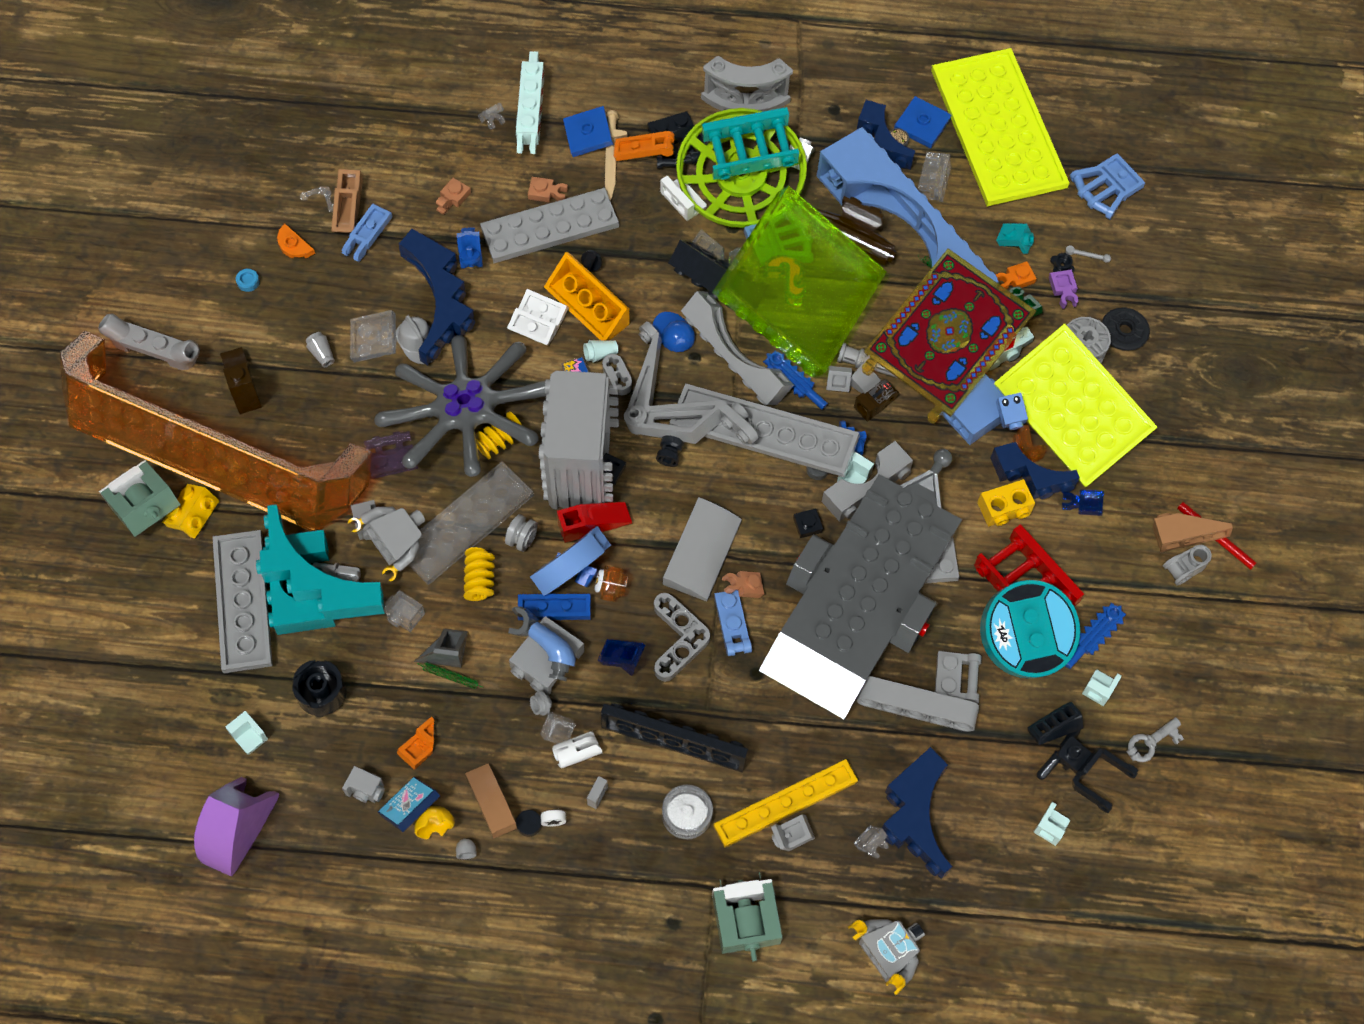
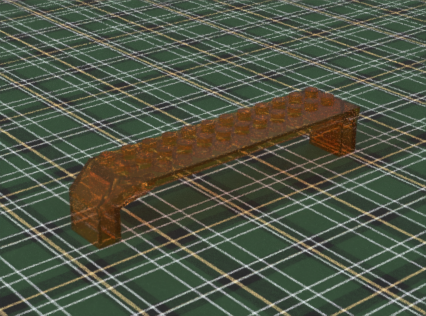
M83 331L60 352L62 391L69 427L263 511L268 512L267 506L277 505L282 519L310 531L319 530L347 512L369 486L372 451L350 443L335 462L299 467L100 382L99 380L106 374L104 338Z

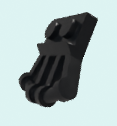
M687 111L647 123V129L650 134L671 131L675 135L674 143H672L674 146L673 158H662V154L657 155V169L676 167L678 150L675 144L683 142L688 132L695 126ZM700 134L696 137L706 146L710 142H704L703 137ZM690 145L684 159V165L689 163L696 164L701 152L698 150L695 152Z

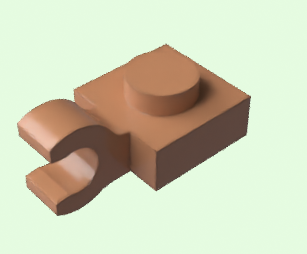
M452 178L440 191V197L436 201L439 207L436 211L444 215L452 205L459 207L471 194V188Z

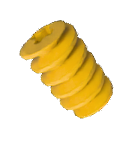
M512 412L506 413L505 418L522 425ZM491 425V428L486 426L484 433L481 431L476 433L477 449L487 459H491L490 451L496 455L499 453L497 446L506 449L505 441H508L511 445L514 443L510 435Z
M473 547L466 549V558L464 559L466 565L464 568L466 574L464 576L465 593L463 596L464 599L469 601H482L494 595V590L489 589L494 586V581L489 579H492L495 574L489 570L495 568L494 563L490 562L495 559V555L488 553L483 548Z

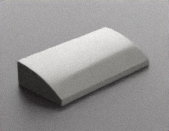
M698 497L663 576V585L707 601L742 519L730 511Z

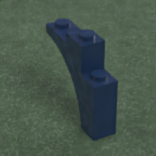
M930 747L887 786L885 791L887 800L894 807L898 806L900 809L883 824L881 831L883 832L884 839L890 845L895 844L898 849L906 842L909 851L926 863L925 867L932 875H938L942 879L949 873L952 866L946 860L935 841L929 811L935 783L945 772L948 764Z

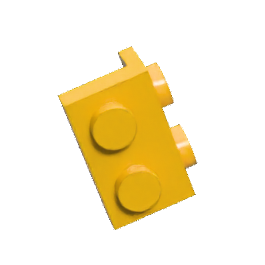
M187 484L177 499L181 505L168 513L162 523L169 528L184 531L190 538H196L219 503V500L205 487Z

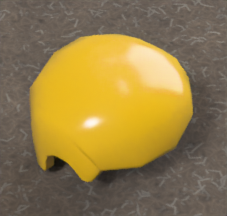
M430 806L415 821L414 833L422 839H429L433 832H438L440 836H443L448 829L454 827L455 819L446 808Z

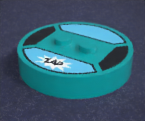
M1025 580L1006 586L994 594L983 611L980 634L986 653L1001 670L1019 678H1039L1057 672L1071 660L1079 643L1080 623L1072 602L1062 591L1046 582Z

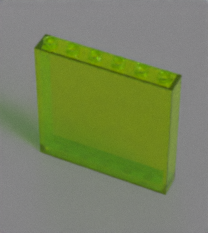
M787 186L776 194L712 293L718 297L721 303L733 309L739 318L746 320L757 333L766 337L772 346L779 348L785 353L790 361L798 364L805 374L814 378L827 371L887 271L790 186Z

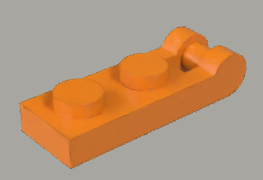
M671 131L615 139L614 157L616 161L661 154L663 156H671L674 151L672 143H674L675 135Z

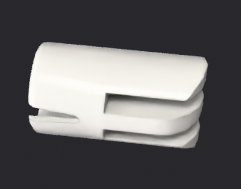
M593 731L563 741L552 747L556 761H559L558 766L560 768L568 767L603 752Z

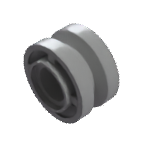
M518 514L507 529L505 544L511 547L517 544V550L521 552L526 551L536 536L538 523L532 519L526 522V517Z

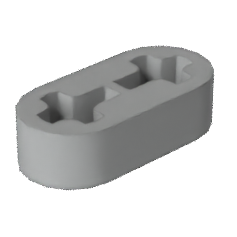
M617 354L605 356L602 366L606 377H609V384L611 386H618V395L628 394L632 389V379L622 358ZM612 362L616 365L617 371H614L613 367L609 366V363ZM619 377L623 383H626L625 387H622L621 384H618Z

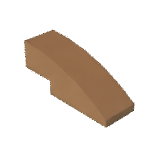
M338 169L337 188H335L332 232L351 233L356 226L363 182V174L360 170Z
M489 764L465 773L493 839L517 829L515 820Z

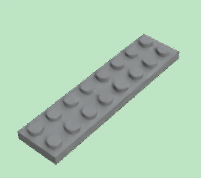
M685 383L677 404L723 400L732 407L737 402L747 411L748 417L745 420L754 428L759 436L752 444L747 442L744 444L738 439L736 432L732 428L728 430L720 422L704 437L845 477L860 437L859 432ZM702 417L671 419L669 424L691 427Z

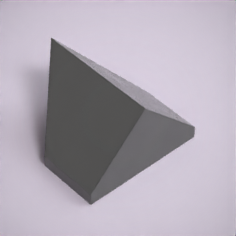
M443 629L440 637L414 662H429V664L461 668L468 631Z

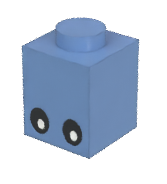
M1021 392L997 399L996 404L1002 427H1009L1010 430L1022 428L1023 423H1026L1028 417Z

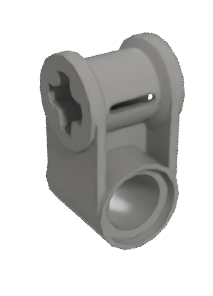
M1196 545L1182 554L1172 557L1164 563L1163 567L1169 570L1175 579L1174 583L1178 586L1206 568L1212 557L1211 551L1204 545ZM1193 556L1200 557L1203 562L1196 561Z

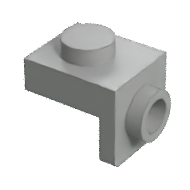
M803 814L782 825L775 824L771 826L773 842L781 850L791 851L815 839L807 817Z

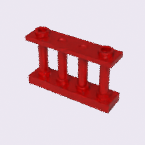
M1021 524L1013 529L1009 538L1011 543L988 560L982 553L977 556L974 564L976 571L981 577H985L997 591L1009 586L1030 569L1036 568L1043 577L1039 581L1058 588L1069 598L1074 607L1080 603L1084 596L1079 587ZM1015 551H1021L1027 560L1003 577L996 570L995 566Z

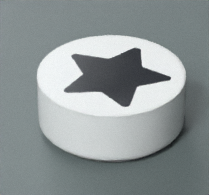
M549 810L540 815L541 825L559 826L566 823V813L563 810Z

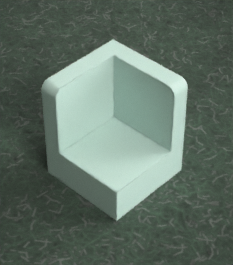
M854 452L845 477L838 476L837 482L843 479L854 484L865 483L872 474L874 463Z
M1096 670L1082 694L1104 706L1122 676L1117 673L1115 678L1112 679L1101 671Z
M246 711L226 726L229 734L248 755L268 740L263 730Z
M1052 802L1034 833L1056 846L1065 833L1070 820L1055 811L1054 808L1057 804Z

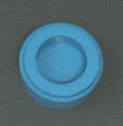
M243 269L236 275V283L242 291H253L259 285L258 274L253 269Z

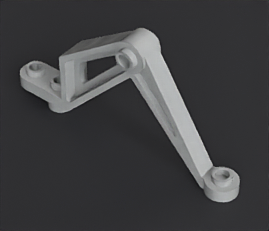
M646 321L639 327L640 338L646 344L649 342L651 344L630 403L624 414V420L632 434L658 438L671 435L680 438L683 442L696 444L722 422L728 430L732 428L736 432L738 439L744 444L746 442L752 444L759 438L754 428L745 420L748 417L747 411L737 402L732 407L723 400L652 406L662 339L659 332L649 322ZM702 417L691 427L655 423L656 419Z

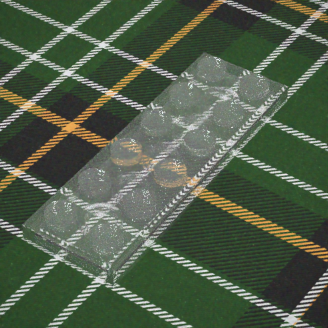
M503 462L499 463L420 529L422 536L418 539L419 548L415 559L409 566L429 585L465 555L466 549L473 548L534 496V492Z

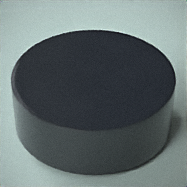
M533 810L521 812L516 819L517 830L523 836H535L542 827L541 817Z

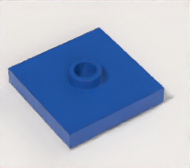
M915 96L895 124L894 129L900 128L905 130L909 138L931 149L951 120V114Z
M604 106L563 118L572 157L614 145Z

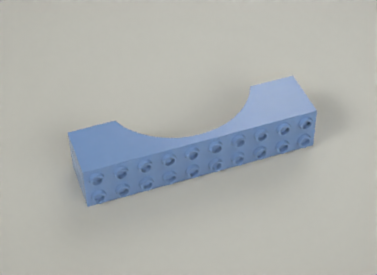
M863 127L820 151L817 178L841 205L844 196L847 198L854 197L860 200L864 206H873L897 215L916 230L925 243L932 262V269L928 279H932V272L948 254L997 289L999 282L997 276L987 269L982 259L972 252L968 243L956 234L954 227L942 218L939 210L933 208L928 202L927 197L918 191L913 181L902 173L899 165L888 157L885 149L880 148L873 136L867 133ZM942 272L941 274L937 273L938 279L933 280L934 284L929 285L928 291H924L925 295L922 299L925 298L941 277H953L955 279H963L966 282H972L984 288L993 298L994 295L986 286L976 283L970 278L964 279L959 274L951 275L950 273ZM956 309L937 314L938 318L941 315H947L948 318H951L948 316L951 314L953 317L952 321L949 319L947 323H944L947 318L940 319L946 327L954 328L961 324L965 317L966 320L969 319L965 312Z

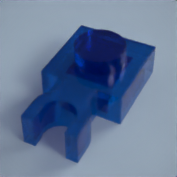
M1080 490V496L1063 492V500H1070L1071 502L1062 503V510L1079 508L1080 515L1102 516L1104 491Z

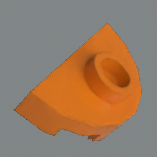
M285 223L279 229L277 239L279 248L285 255L290 258H308L315 254L314 249Z

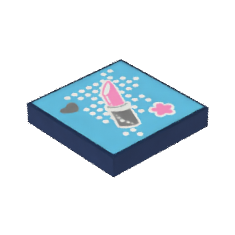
M413 777L378 813L383 819L404 832L440 795L436 790Z

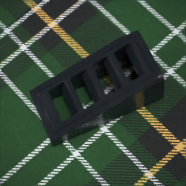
M1072 702L1062 705L1027 727L1028 732L1038 745L1084 729L1082 714Z

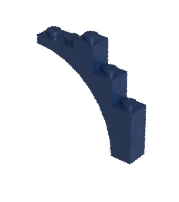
M411 229L399 243L400 255L414 265L425 277L432 289L436 303L433 324L428 336L418 349L420 362L428 366L432 360L438 358L441 349L446 343L449 344L454 334L464 336L466 332H470L474 327L475 320L473 310L461 303L466 296L464 281L452 275L457 268L456 254L416 230Z

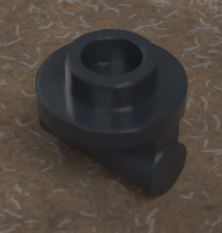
M587 250L581 256V263L588 271L595 272L601 268L602 258L596 251Z

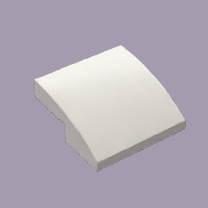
M527 289L519 308L515 309L507 329L548 346L559 329L569 307Z

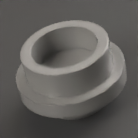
M543 691L536 692L530 698V706L533 713L542 716L549 714L552 706L551 699Z

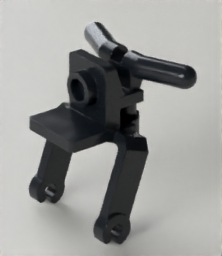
M1080 730L1066 735L1059 745L1060 750L1055 751L1037 772V778L1044 780L1060 763L1065 771L1071 769L1076 773L1072 781L1073 789L1096 804L1103 812L1109 813L1113 805L1082 785L1080 781L1099 757L1133 779L1137 776L1139 770L1133 765L1125 763L1104 748H1096L1091 753L1076 740Z

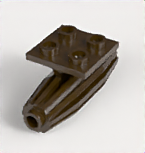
M843 197L842 215L816 208L807 224V229L827 243L860 259L886 266L888 262L892 264L897 254V251L894 250L895 245L875 232V230L880 232L883 230L884 215L881 214L882 212L876 207L862 205V202L857 198Z

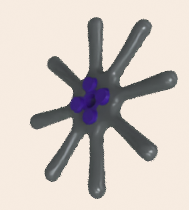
M456 335L451 340L456 379L449 384H440L405 363L399 364L395 368V375L437 396L430 404L381 411L374 418V422L378 427H387L426 417H437L439 419L438 423L402 458L404 467L408 469L416 467L446 432L452 429H459L463 435L464 472L470 477L477 476L481 471L475 428L483 423L493 425L527 446H533L538 442L539 436L535 431L494 412L495 407L499 404L546 396L545 381L501 391L491 388L494 382L525 354L526 346L522 342L513 343L492 368L480 378H470L468 376L467 341L462 335Z

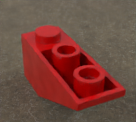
M625 502L579 504L557 511V521L564 543L581 539L596 526H598L601 532L632 524Z

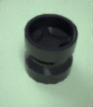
M663 436L660 442L661 450L657 452L656 460L664 466L675 467L679 463V453L683 449L684 442L675 436Z

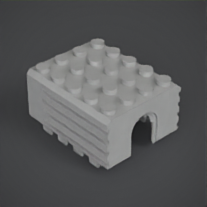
M555 371L550 375V379L545 381L546 401L543 403L542 444L539 446L541 480H543L542 490H544L543 499L548 500L552 509H558V507L565 509L579 504L605 503V501L613 502V494L606 493L613 491V484L606 483V481H613V474L604 473V471H612V463L603 462V456L605 453L609 454L610 427H619L618 419H610V416L618 417V408H610V405H618V397H609V394H618V386L609 385V377H606V373Z

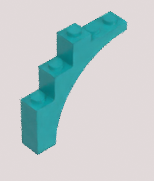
M267 506L268 515H264L265 529L269 531V536L265 537L266 550H261L260 560H256L257 574L262 575L264 582L287 580V591L292 593L295 601L317 599L319 613L323 612L326 620L385 614L383 589L380 582L360 583L342 580L325 574L310 565L295 551L286 538L278 506Z

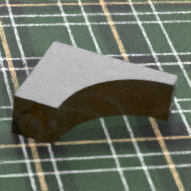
M240 347L220 353L224 365L223 372L239 414L262 408L243 348Z

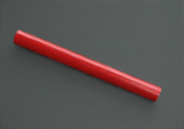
M1184 502L1177 508L1185 515L1202 518ZM1228 538L1215 540L1250 570L1257 564Z

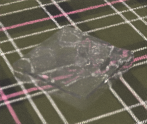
M392 310L351 319L350 359L354 363L384 355L396 354V314Z

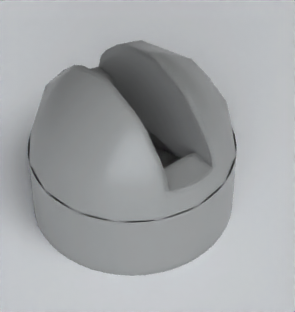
M464 838L457 843L456 858L471 859L477 856L476 846L470 839Z

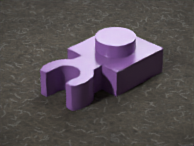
M1072 269L1050 273L1049 280L1054 296L1061 295V308L1064 309L1066 307V300H1070L1073 307H1076L1078 303V297L1075 294L1077 285Z

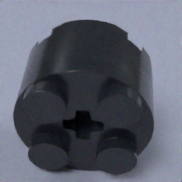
M308 661L301 665L294 674L293 693L300 707L311 715L320 718L335 712L347 696L345 683L338 668L329 661Z

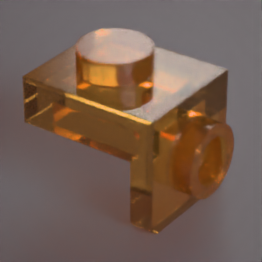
M1023 425L1014 434L1013 442L1017 443L1028 459L1035 462L1043 458L1046 452V445L1032 446L1029 425Z

